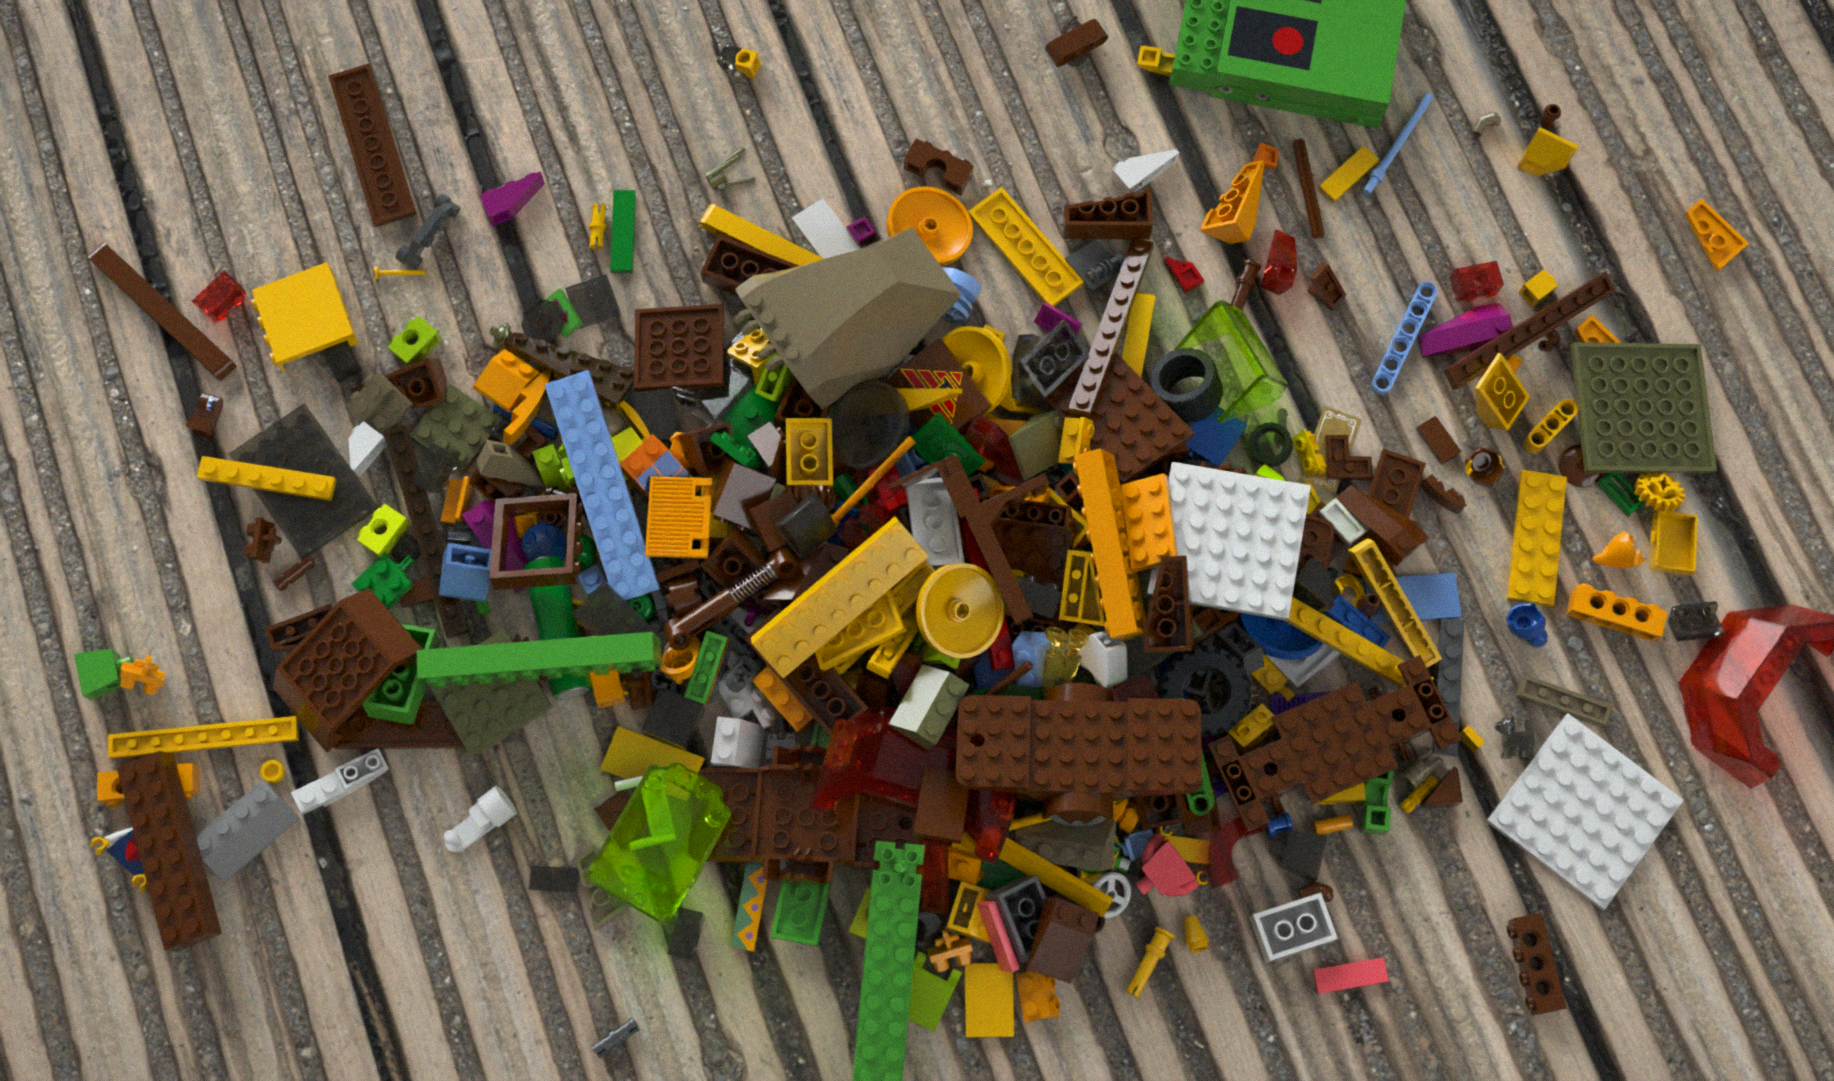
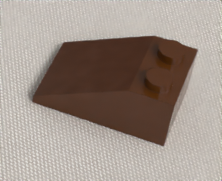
M1058 898L1045 899L1026 969L1071 984L1093 938L1099 913Z

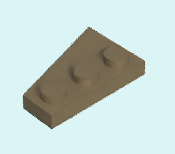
M594 845L576 857L575 860L585 891L594 930L598 931L632 907L635 902L599 849Z

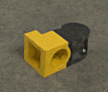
M724 45L717 58V63L721 67L744 73L746 77L751 79L755 78L761 65L758 52L732 45Z

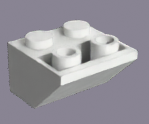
M1106 631L1091 634L1074 653L1078 658L1079 664L1088 669L1094 675V680L1105 688L1123 683L1128 679L1127 646L1121 640L1110 638Z

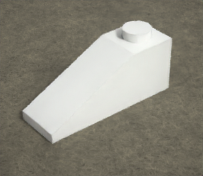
M1176 149L1132 157L1125 162L1120 161L1113 167L1111 180L1123 194L1135 193L1174 165L1178 160L1180 152Z

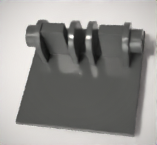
M1096 239L1066 257L1065 260L1093 291L1119 275L1123 257L1120 254L1111 255Z

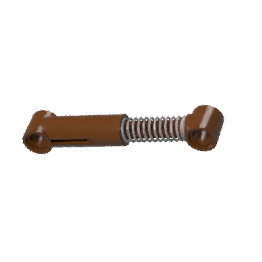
M786 547L774 549L765 567L763 566L762 570L759 568L760 571H756V574L752 573V577L749 575V579L745 578V582L742 580L743 583L739 582V586L735 585L736 588L732 587V590L728 587L682 618L669 620L664 625L663 632L670 647L677 651L686 649L691 644L692 638L740 607L739 603H741V600L747 599L748 596H751V593H755L754 591L758 592L761 586L765 587V584L768 585V581L772 582L771 579L775 580V578L789 579L793 577L798 571V564L791 551Z

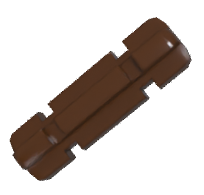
M307 555L301 559V563L297 562L283 573L284 576L277 577L273 583L278 590L283 591L288 587L287 584L294 583L306 573L307 569L311 570L316 564Z

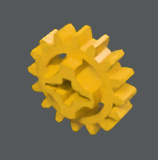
M1658 473L1640 474L1634 485L1636 489L1634 493L1640 495L1639 501H1645V506H1651L1655 511L1660 508L1663 513H1666L1667 509L1671 512H1674L1675 508L1679 509L1686 496L1683 494L1685 489L1679 487L1681 483L1674 482V477L1666 476L1665 473L1661 475Z

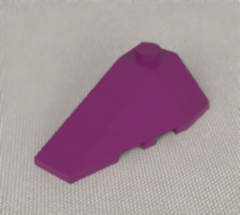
M490 500L481 502L462 514L485 549H492L495 504H493V501L490 502ZM510 514L506 571L523 570V567L530 562L523 553L522 540L517 539L512 520L517 514ZM515 588L513 590L515 593H518L524 588Z

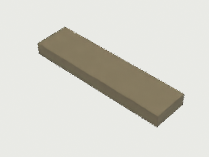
M1525 674L1521 676L1515 696L1562 714L1569 713L1576 719L1601 728L1607 727L1613 705Z

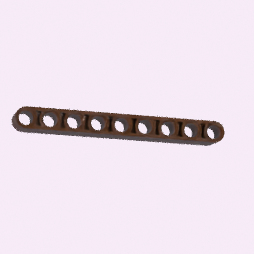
M102 242L87 256L97 268L220 382L237 367L224 352L105 242Z

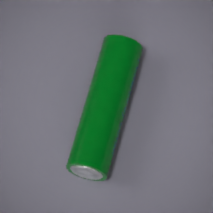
M542 556L526 564L523 570L564 567L562 558ZM569 585L528 588L540 641L581 637ZM585 673V677H571V674L562 675L561 679H549L553 698L558 700L575 698L587 694L593 689L589 673Z

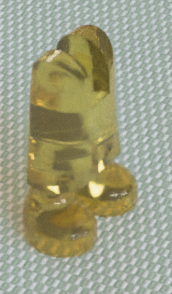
M1046 628L1045 637L1053 645V648L1046 649L1042 675L1043 693L1055 686L1056 678H1058L1057 686L1073 682L1082 659L1079 651L1089 640L1087 633L1078 629H1070L1067 635L1060 628Z

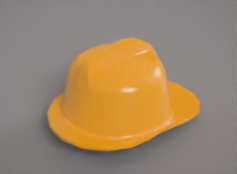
M696 636L692 638L691 644L684 650H673L669 642L664 649L662 667H659V669L667 674L670 679L675 680L678 685H681L682 681L691 677L700 650L699 639Z

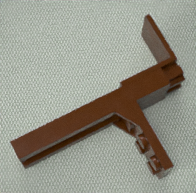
M957 454L951 455L940 462L937 461L888 484L891 493L895 494L939 473L962 523L967 521L1016 626L1033 619V614L992 528L1008 506L1011 505L1012 508H1016L1025 503V498L1032 495L1034 498H1037L1046 493L1047 488H1049V481L1045 473L983 503L979 502Z

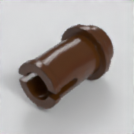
M1556 104L1547 105L1544 109V115L1540 119V124L1545 128L1552 127L1554 121L1561 116L1560 107Z

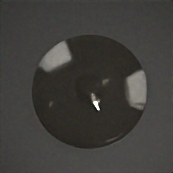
M878 380L861 382L850 388L837 401L830 415V418H832V453L840 462L853 469L870 470L881 466L904 442L908 433L910 414L904 396L893 386Z

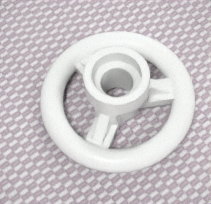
M1109 872L1100 876L1093 884V887L1114 898L1113 901L1119 904L1115 909L1106 911L1104 918L1115 917L1127 907L1131 897V886L1124 875L1117 872ZM1115 879L1120 881L1124 887L1123 897L1117 895Z

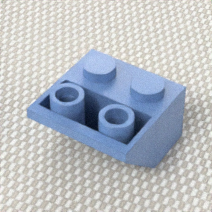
M448 543L443 554L439 596L485 602L490 584L491 549Z

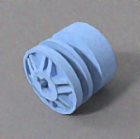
M944 267L943 270L962 296L945 315L941 316V319L955 324L966 323L969 313L972 311L971 304L976 302L981 291V285L975 278L963 271Z

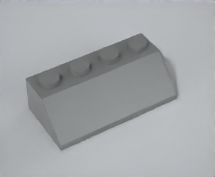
M263 779L196 836L202 861L226 882L300 818L275 788Z

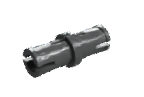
M631 1017L615 1030L613 1028L609 1030L608 1035L592 1044L591 1047L595 1054L601 1058L616 1046H622L623 1041L637 1031H640V1028Z

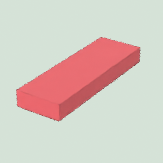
M982 901L978 903L980 915L1001 971L1014 972L1018 970L1019 964L996 902Z
M1384 957L1312 970L1317 994L1389 982Z

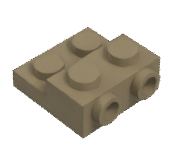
M371 374L362 382L364 385L363 389L360 392H354L350 396L349 401L351 403L347 408L359 420L367 422L373 429L385 437L384 431L393 429L414 404L383 374Z

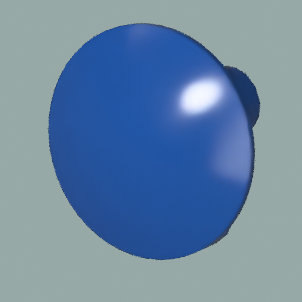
M538 523L531 526L522 537V550L530 562L542 556L563 559L567 552V539L557 526L550 523Z

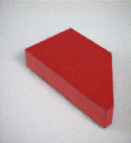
M1171 257L1164 258V263L1184 293L1204 283L1203 277L1193 263L1173 260Z

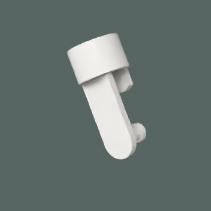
M496 785L478 798V803L469 809L470 816L454 829L444 833L443 839L448 850L454 853L464 851L495 826L500 827L517 814L515 806L500 787Z

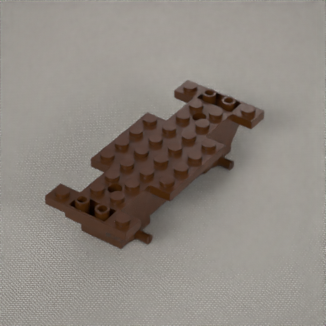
M1420 655L1397 665L1407 686L1384 696H1381L1377 686L1368 690L1373 700L1367 702L1356 681L1282 712L1271 718L1280 739L1244 755H1238L1229 735L1207 744V748L1216 765V770L1246 832L1270 822L1262 806L1263 803H1271L1276 815L1282 814L1285 810L1280 798L1300 786L1303 787L1312 805L1397 769L1398 765L1391 750L1397 749L1402 762L1409 760L1412 757L1406 745L1411 740L1427 732H1430L1438 750L1462 741ZM1392 712L1399 713L1402 717V722L1395 721L1392 718ZM1264 766L1273 767L1275 775H1267L1264 772Z

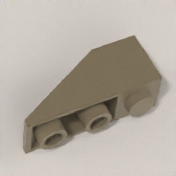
M491 440L486 441L477 459L481 475L488 478L494 477L508 482H518L528 486L544 488L545 484L539 470L510 445Z

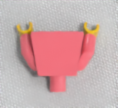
M1157 827L1155 834L1145 846L1141 857V869L1146 876L1135 883L1144 895L1156 887L1161 895L1166 894L1169 897L1185 896L1198 886L1208 883V880H1199V875L1203 871L1193 873L1167 837L1173 833L1172 830L1165 834L1162 827Z

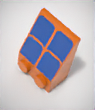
M654 434L620 463L623 475L648 499L650 476L693 478ZM696 486V493L701 489L700 486Z

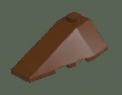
M736 527L709 553L708 559H704L700 566L716 582L736 588L735 585L739 586V582L742 584V580L745 582V578L749 579V575L752 577V573L756 574V571L759 572V568L762 570L763 566L765 567L768 562L753 543ZM771 579L772 582L768 581V585L765 584V587L761 586L758 592L754 591V594L751 593V596H748L771 611L776 610L778 607L783 610L785 609L784 607L762 601L772 586L773 579Z

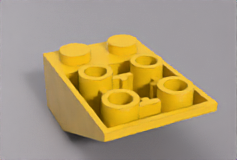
M961 881L946 930L991 945L977 904L987 901L985 895L992 891Z

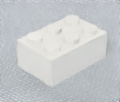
M1321 893L1253 914L1249 918L1265 964L1338 939Z

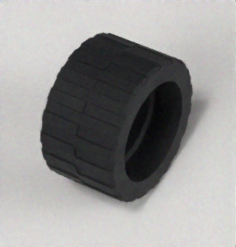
M1180 348L1171 351L1161 357L1154 365L1153 370H1151V377L1149 379L1151 389L1184 423L1205 419L1220 405L1223 396V385L1214 361L1202 350ZM1184 378H1204L1200 386L1189 393L1181 395L1169 393L1171 388Z

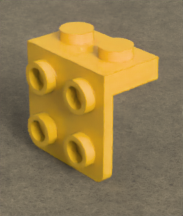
M760 329L751 332L727 350L730 357L752 368L756 386H758L768 358L760 360L758 353L765 346L772 344Z

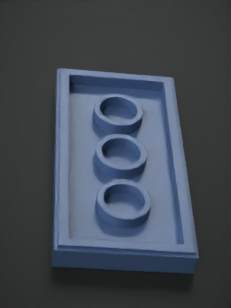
M1455 573L1395 577L1420 621L1440 620L1441 618L1459 619L1462 617ZM1364 580V590L1365 594L1367 595L1369 593H1372V591L1370 590L1368 584ZM1380 604L1377 614L1368 617L1376 625L1391 624Z

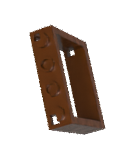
M577 493L495 500L489 579L495 590L577 584L578 574L581 572L579 555L583 553L580 535L584 534V526L581 521V515L585 514L583 502H580ZM569 510L566 567L506 571L510 514Z

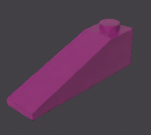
M1500 303L1477 306L1419 335L1417 338L1423 358L1477 350L1511 329L1513 325L1510 314Z

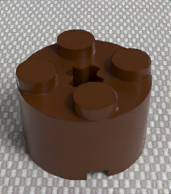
M694 573L663 582L673 619H680L703 604Z

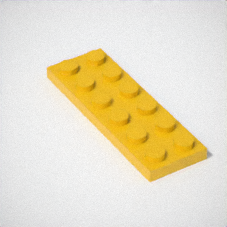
M1003 187L968 211L974 223L1044 303L1047 302L1055 307L1084 285L1085 282Z
M1523 469L1520 471L1506 600L1529 604L1535 603L1536 605L1546 607L1554 606L1567 480L1565 476Z

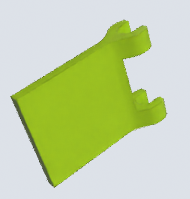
M919 951L913 964L908 1019L935 1032L963 972L953 968L948 981L922 969L928 955Z

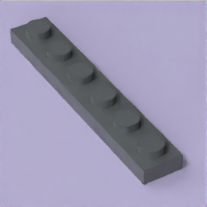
M1441 618L1439 620L1438 652L1442 659L1437 662L1436 688L1459 732L1464 620ZM1433 740L1432 754L1456 757L1458 755V743L1438 750Z

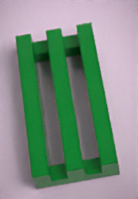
M1609 473L1597 483L1602 491L1627 517L1645 503V501L1638 500L1640 495L1634 493L1635 489L1620 473ZM1611 477H1613L1624 488V490L1637 502L1636 505L1626 495L1624 490L1622 488H1619V486L1611 479Z

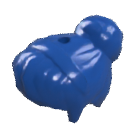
M1516 604L1510 609L1506 618L1507 627L1510 632L1521 639L1527 640L1533 647L1544 646L1548 641V635L1545 630L1546 618L1537 609L1536 604Z

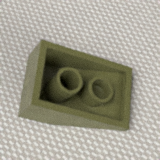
M1058 410L1034 415L1008 438L1023 480H1027L1058 463L1064 420L1059 415Z

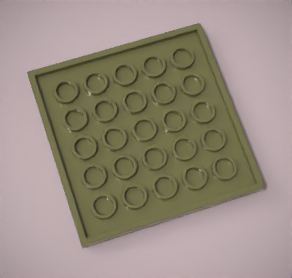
M1574 342L1570 345L1584 473L1713 474L1717 471L1701 344Z

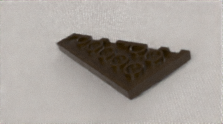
M514 332L506 341L505 349L525 361H534L538 364L537 368L543 371L546 369L554 373L553 377L557 379L589 370L599 401L604 400L610 404L609 408L615 411L634 386V370L629 367L619 366L608 360H600L586 353H578L564 346H556L545 340L531 338L523 333Z

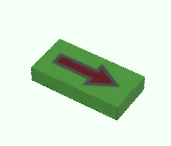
M558 289L543 301L547 310L552 312L551 317L556 318L555 324L562 336L567 338L583 325L563 290Z

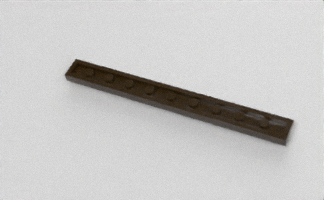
M404 425L384 431L446 638L449 639L469 633L460 599L439 596L444 547L407 427Z

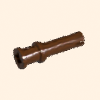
M1243 260L1242 272L1236 279L1237 288L1224 320L1229 325H1238L1250 290L1255 287V277L1262 267L1256 261Z

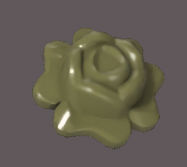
M507 322L499 326V328L492 326L489 330V334L494 336L493 344L496 348L505 345L512 335V331H510L511 326Z

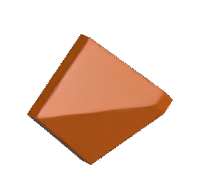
M1261 142L1252 162L1263 160L1265 163L1264 169H1277L1278 149Z

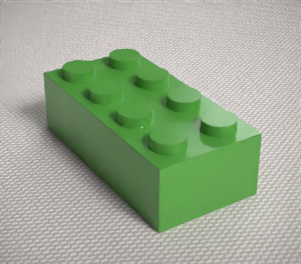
M401 624L423 650L439 648L441 642L436 630ZM417 660L409 668L398 665L363 702L362 705L368 717L414 725L426 688L425 682L417 679Z

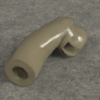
M1496 112L1480 116L1471 132L1472 135L1481 137L1485 127L1490 124L1493 127L1498 126L1501 123V117Z

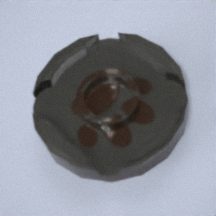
M538 299L530 303L524 310V318L521 322L524 334L549 343L561 333L564 326V314L555 302Z

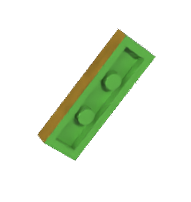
M706 631L684 697L705 705L709 704L731 638Z

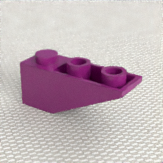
M541 171L530 173L525 178L517 181H509L502 187L489 189L484 194L479 195L492 226L513 219L545 184Z

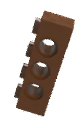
M1542 913L1508 920L1507 934L1513 940L1515 948L1513 949V957L1515 962L1519 963L1521 971L1519 973V980L1522 987H1525L1526 990L1525 1003L1527 1009L1531 1011L1532 1016L1567 1009ZM1525 935H1528L1532 938V947H1529L1524 943ZM1531 959H1535L1539 963L1538 971L1531 968ZM1538 982L1542 983L1545 987L1544 995L1539 994L1536 989Z

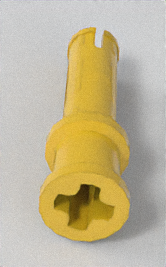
M1158 926L1155 927L1156 932L1150 944H1146L1145 951L1147 952L1125 991L1131 995L1137 986L1133 996L1138 999L1158 960L1165 957L1166 954L1164 952L1168 943L1175 938L1173 934Z

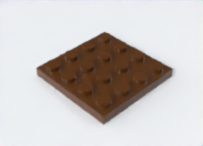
M723 304L635 309V392L724 387Z

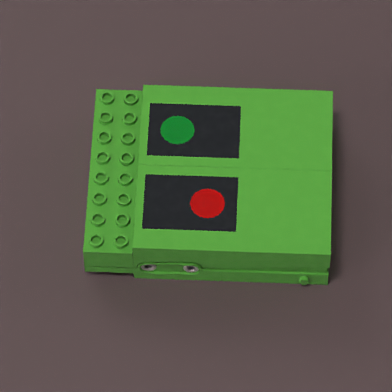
M1185 0L1169 85L1210 92V97L1378 129L1382 120V114H1385L1390 101L1406 0Z

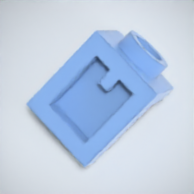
M597 564L578 574V579L590 600L594 598L597 600L604 592L607 593L610 590Z
M1152 828L1124 835L1125 842L1121 843L1124 855L1129 856L1131 861L1142 856L1147 842L1154 835Z

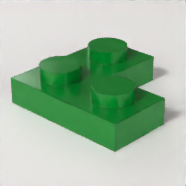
M714 432L710 438L712 442L744 467L759 469L764 463L758 458L760 456L758 452L750 447L737 446L734 443L735 438L726 432L723 434Z

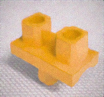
M146 655L144 661L135 659L134 664L123 661L120 671L121 687L133 689L135 682L140 681L144 682L142 688L144 693L155 695L158 688L164 685L165 672L158 670V664L151 663V655Z
M946 929L942 930L943 938L934 940L936 946L926 949L930 962L934 964L937 972L949 969L947 959L956 956L957 963L961 966L971 963L970 952L973 950L968 937L959 939L957 933L948 936Z

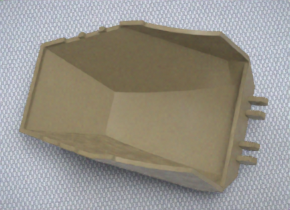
M913 227L856 251L782 271L753 275L735 288L747 309L739 312L733 321L735 324H741L753 316L755 320L748 322L741 328L742 334L747 336L760 327L772 343L759 351L758 357L760 360L768 358L776 351L779 353L778 356L773 357L767 362L766 369L769 371L774 370L785 362L805 391L823 410L847 393L875 379L884 378L902 365L907 355L914 348L916 349L921 339L928 331L934 328V324L943 314L945 315L962 294Z

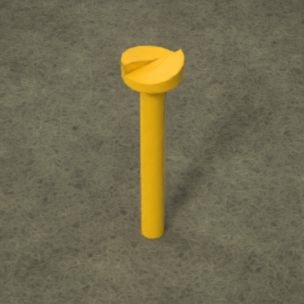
M374 266V280H379V276L426 275L425 270H379L378 266Z

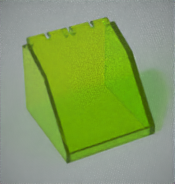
M1224 300L1215 302L1174 348V350L1192 348L1231 334L1248 360L1249 365H1251L1252 370L1256 373V380L1217 419L1218 423L1272 404L1275 400L1282 397L1288 385L1243 310Z

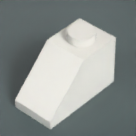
M364 421L353 428L351 436L348 438L350 468L358 477L365 472L388 445L384 436Z

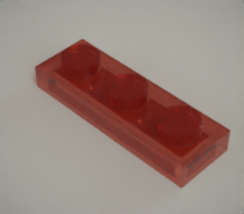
M925 839L923 840V845H925L923 858V912L945 914L948 913L949 842Z

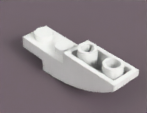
M379 748L335 768V772L291 792V796L301 815L322 805L326 807L373 781L389 770Z

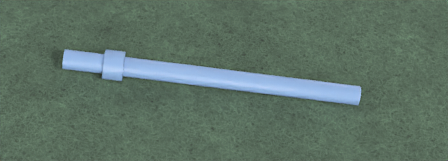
M1426 93L1378 168L1372 171L1369 176L1370 180L1363 189L1364 194L1370 195L1375 186L1381 183L1390 163L1433 100L1432 94Z

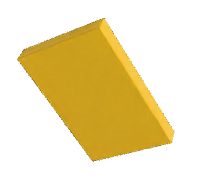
M998 963L965 965L966 1038L1014 1037L1013 972L1001 971Z

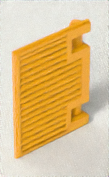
M650 476L645 557L708 559L713 490L712 478ZM696 486L703 487V496H696ZM693 540H700V550L692 549Z

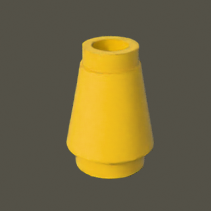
M1197 916L1184 918L1186 948H1189L1190 953H1198L1208 949L1209 939Z

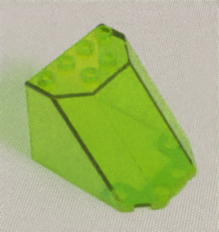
M679 762L670 763L669 766L659 767L658 765L649 766L583 879L666 926L696 882L731 816L729 807L725 806L721 796L723 793L720 786L713 782L711 783L693 770L687 769L686 766Z

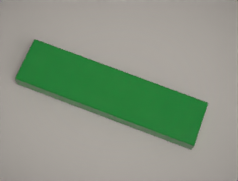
M635 190L613 191L611 273H633Z

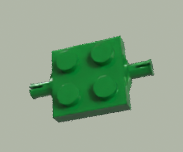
M384 553L351 584L357 592L368 588L371 589L389 610L415 586L409 580L405 571L415 563V560L408 555L398 564L388 554Z

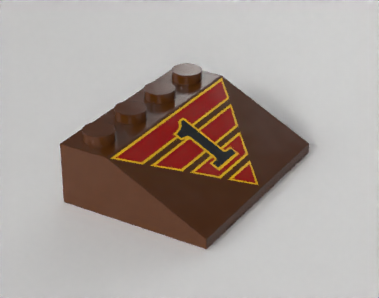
M941 338L935 340L898 368L885 383L887 388L962 389V394L943 403L907 413L918 429L939 411L964 436L992 406Z

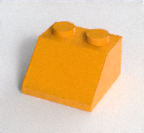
M504 349L490 360L475 382L473 389L510 412L519 405L520 392L537 378L540 372Z

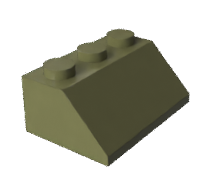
M922 665L888 725L929 750L937 744L960 700L967 691L969 684L950 672Z

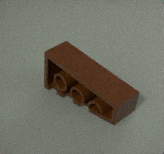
M1151 188L1136 194L1133 192L1125 193L1122 197L1112 198L1110 196L1103 198L1102 201L1093 202L1091 200L1064 206L1063 239H1150L1153 227Z

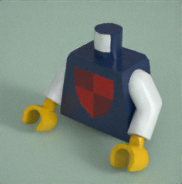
M132 827L115 832L104 838L95 837L92 839L90 847L100 846L95 850L96 855H101L105 847L109 848L107 852L134 875L132 887L141 884L139 892L143 893L147 890V882Z

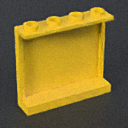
M328 262L252 290L254 299H251L255 311L260 313V317H257L261 329L266 331V335L263 336L267 347H271L273 353H270V358L274 366L278 365L282 372H286L284 364L347 341L350 347L359 344L335 275Z

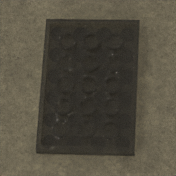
M305 403L228 453L232 460L237 462L336 478L332 501L253 489L301 559L307 555L310 556L379 508Z

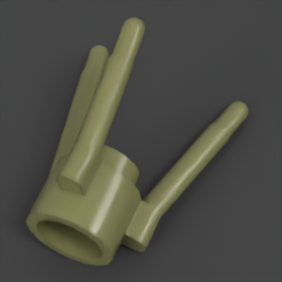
M742 147L715 168L704 173L712 189L718 187L720 191L725 187L755 181V177H749L724 183V180L727 178L723 170L739 160V155L745 151V148Z

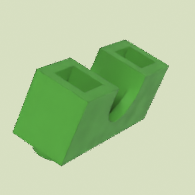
M1393 770L1364 782L1366 800L1362 802L1360 833L1385 835L1390 831L1391 807H1388V792L1392 785Z

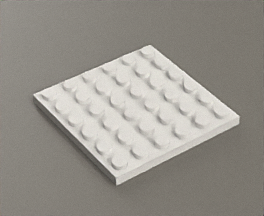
M1172 462L1168 480L1178 556L1187 555L1191 604L1288 621L1311 485ZM1160 566L1152 568L1147 596L1152 597Z
M1567 713L1486 822L1600 910H1605L1681 805L1683 799Z

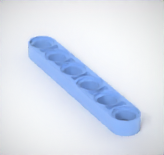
M1423 282L1418 286L1372 380L1371 388L1374 393L1385 395L1392 388L1437 295V288L1433 283ZM1428 288L1431 290L1432 296L1428 298L1422 296L1421 289ZM1412 307H1421L1423 314L1420 316L1413 314ZM1403 325H1412L1415 330L1414 333H1406L1403 330ZM1397 342L1403 343L1406 350L1398 352L1395 350L1394 344ZM1385 362H1395L1397 365V369L1392 371L1388 370L1385 366ZM1384 379L1388 383V387L1381 389L1376 385V381Z

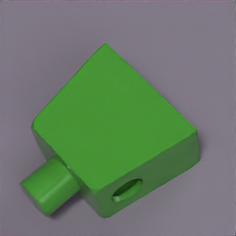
M112 649L74 654L82 695L89 700H94L120 688L122 662L134 664L131 656L120 659V655Z

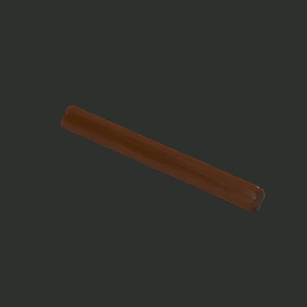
M1296 139L1293 143V149L1312 237L1320 239L1324 237L1325 232L1304 139Z

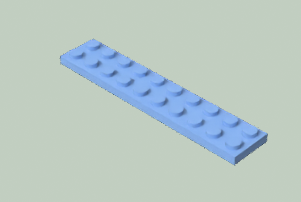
M586 370L544 384L615 604L659 590L660 586L651 558L645 557L646 543L590 371Z

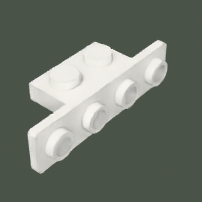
M730 647L731 653L727 665L731 670L740 656ZM742 664V665H743V668H744L747 672H749V670L746 668V666H745L744 664ZM730 670L724 673L718 690L732 716L736 719H743L754 711L764 729L775 727V714L768 707L764 700V694L751 680L744 689L735 693L729 690L725 684V677Z

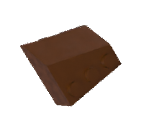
M828 542L798 543L792 552L798 564L797 573L789 579H775L762 601L786 608L845 559L849 549Z

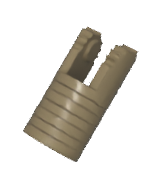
M1428 748L1399 774L1402 782L1412 790H1415L1444 761L1440 757H1436L1426 765V760L1432 754V751Z

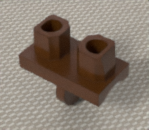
M258 517L255 519V523L247 525L246 533L249 537L253 538L252 544L244 546L243 554L262 563H270L274 545L281 544L282 538L276 536L274 523Z
M632 669V673L624 674L626 684L623 685V691L628 692L632 710L636 711L657 702L656 694L651 690V672Z

